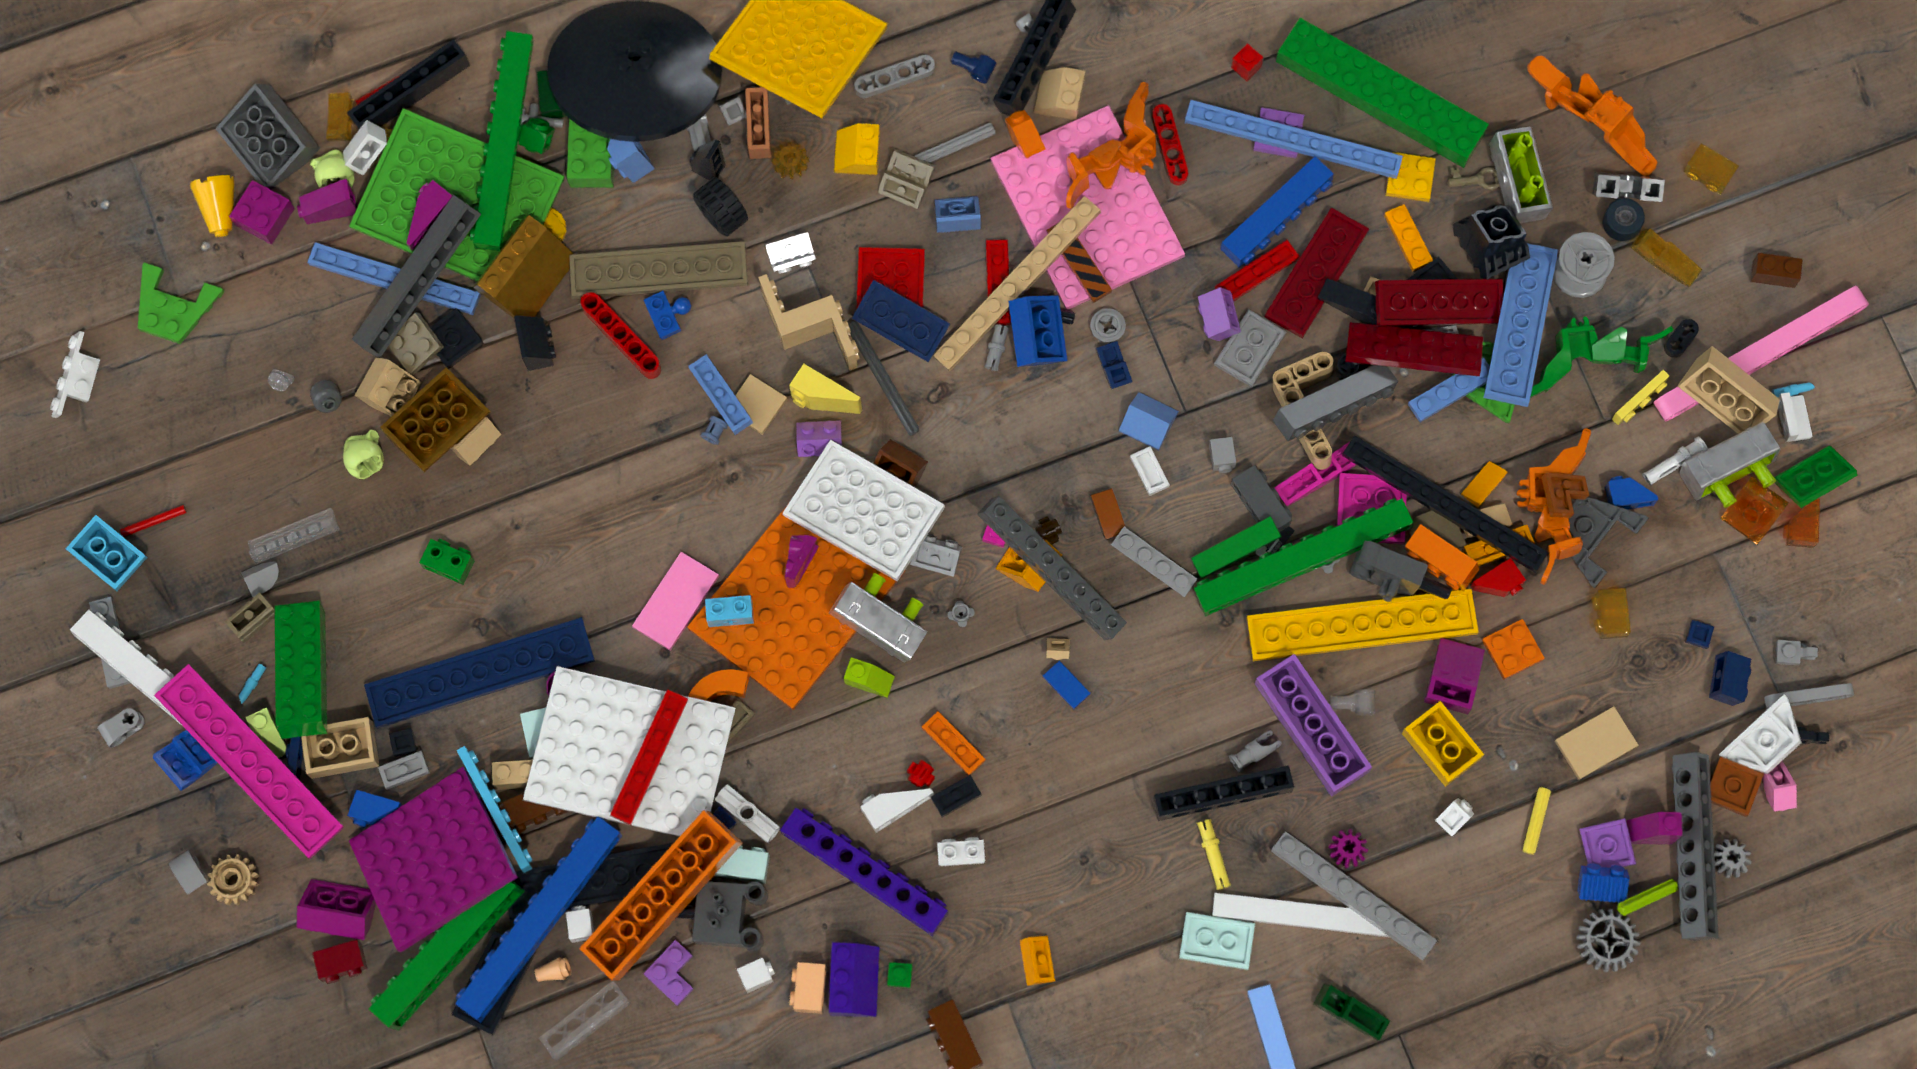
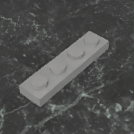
M1123 527L1111 544L1184 598L1197 581L1196 577L1126 527Z
M112 597L89 602L92 613L99 612L107 619L106 624L110 628L116 626L120 630ZM101 659L106 684L109 689L130 684L127 679Z

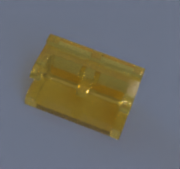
M349 92L330 93L328 96L329 107L326 139L327 141H351L352 123L346 112L353 108V99Z

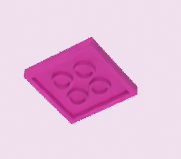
M1340 473L1337 526L1342 525V521L1354 516L1358 518L1362 516L1363 512L1375 507L1379 509L1384 506L1385 502L1394 498L1396 500L1403 499L1406 505L1407 495L1374 475ZM1405 531L1378 543L1404 544Z

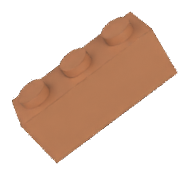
M763 87L745 88L750 159L772 158L768 90Z

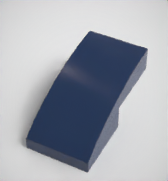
M1117 341L1096 348L1111 389L1133 382Z

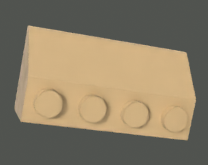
M1713 346L1695 360L1678 384L1680 389L1738 434L1761 422L1766 424L1777 415L1780 399Z

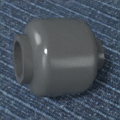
M321 380L315 383L310 390L313 405L320 412H333L341 404V394L337 385L332 381Z

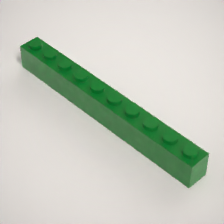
M506 31V37L501 38L500 50L503 51L502 59L498 58L497 71L500 72L499 80L495 79L493 92L497 94L496 100L491 101L490 113L493 114L492 122H488L487 135H490L489 143L485 142L483 153L484 156H487L486 164H482L480 170V177H483V183L478 185L477 198H480L479 207L475 206L474 208L481 215L476 221V227H472L470 233V241H473L475 248L500 251L502 248L534 44L532 34Z
M1391 499L1385 502L1384 506L1379 509L1373 507L1364 511L1363 515L1358 518L1352 516L1343 520L1342 525L1334 527V525L1328 526L1321 530V534L1313 536V534L1307 535L1300 539V543L1295 545L1292 543L1286 544L1280 548L1279 552L1274 554L1271 552L1265 553L1259 557L1260 560L1253 563L1251 561L1244 562L1238 566L1239 569L1232 572L1226 570L1219 573L1216 579L1211 581L1205 579L1198 582L1194 592L1205 617L1360 551L1364 541L1378 543L1413 528L1414 522L1403 499Z

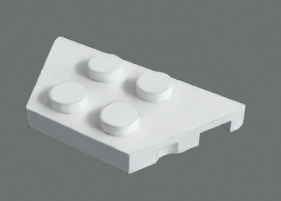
M1785 695L1779 698L1728 745L1719 756L1765 774L1772 771L1802 743L1789 699Z

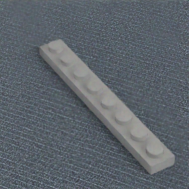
M1286 831L1272 848L1271 852L1422 961L1436 944L1437 940Z

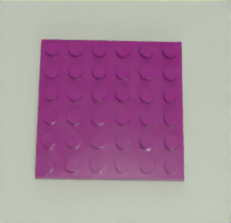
M461 767L349 840L393 943L399 952H403L517 878L472 779L464 767Z

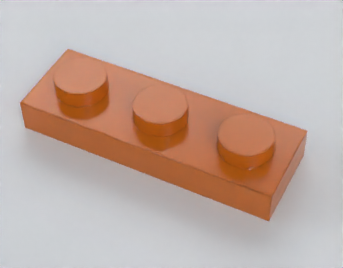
M938 711L922 726V729L968 776L972 775L986 761Z

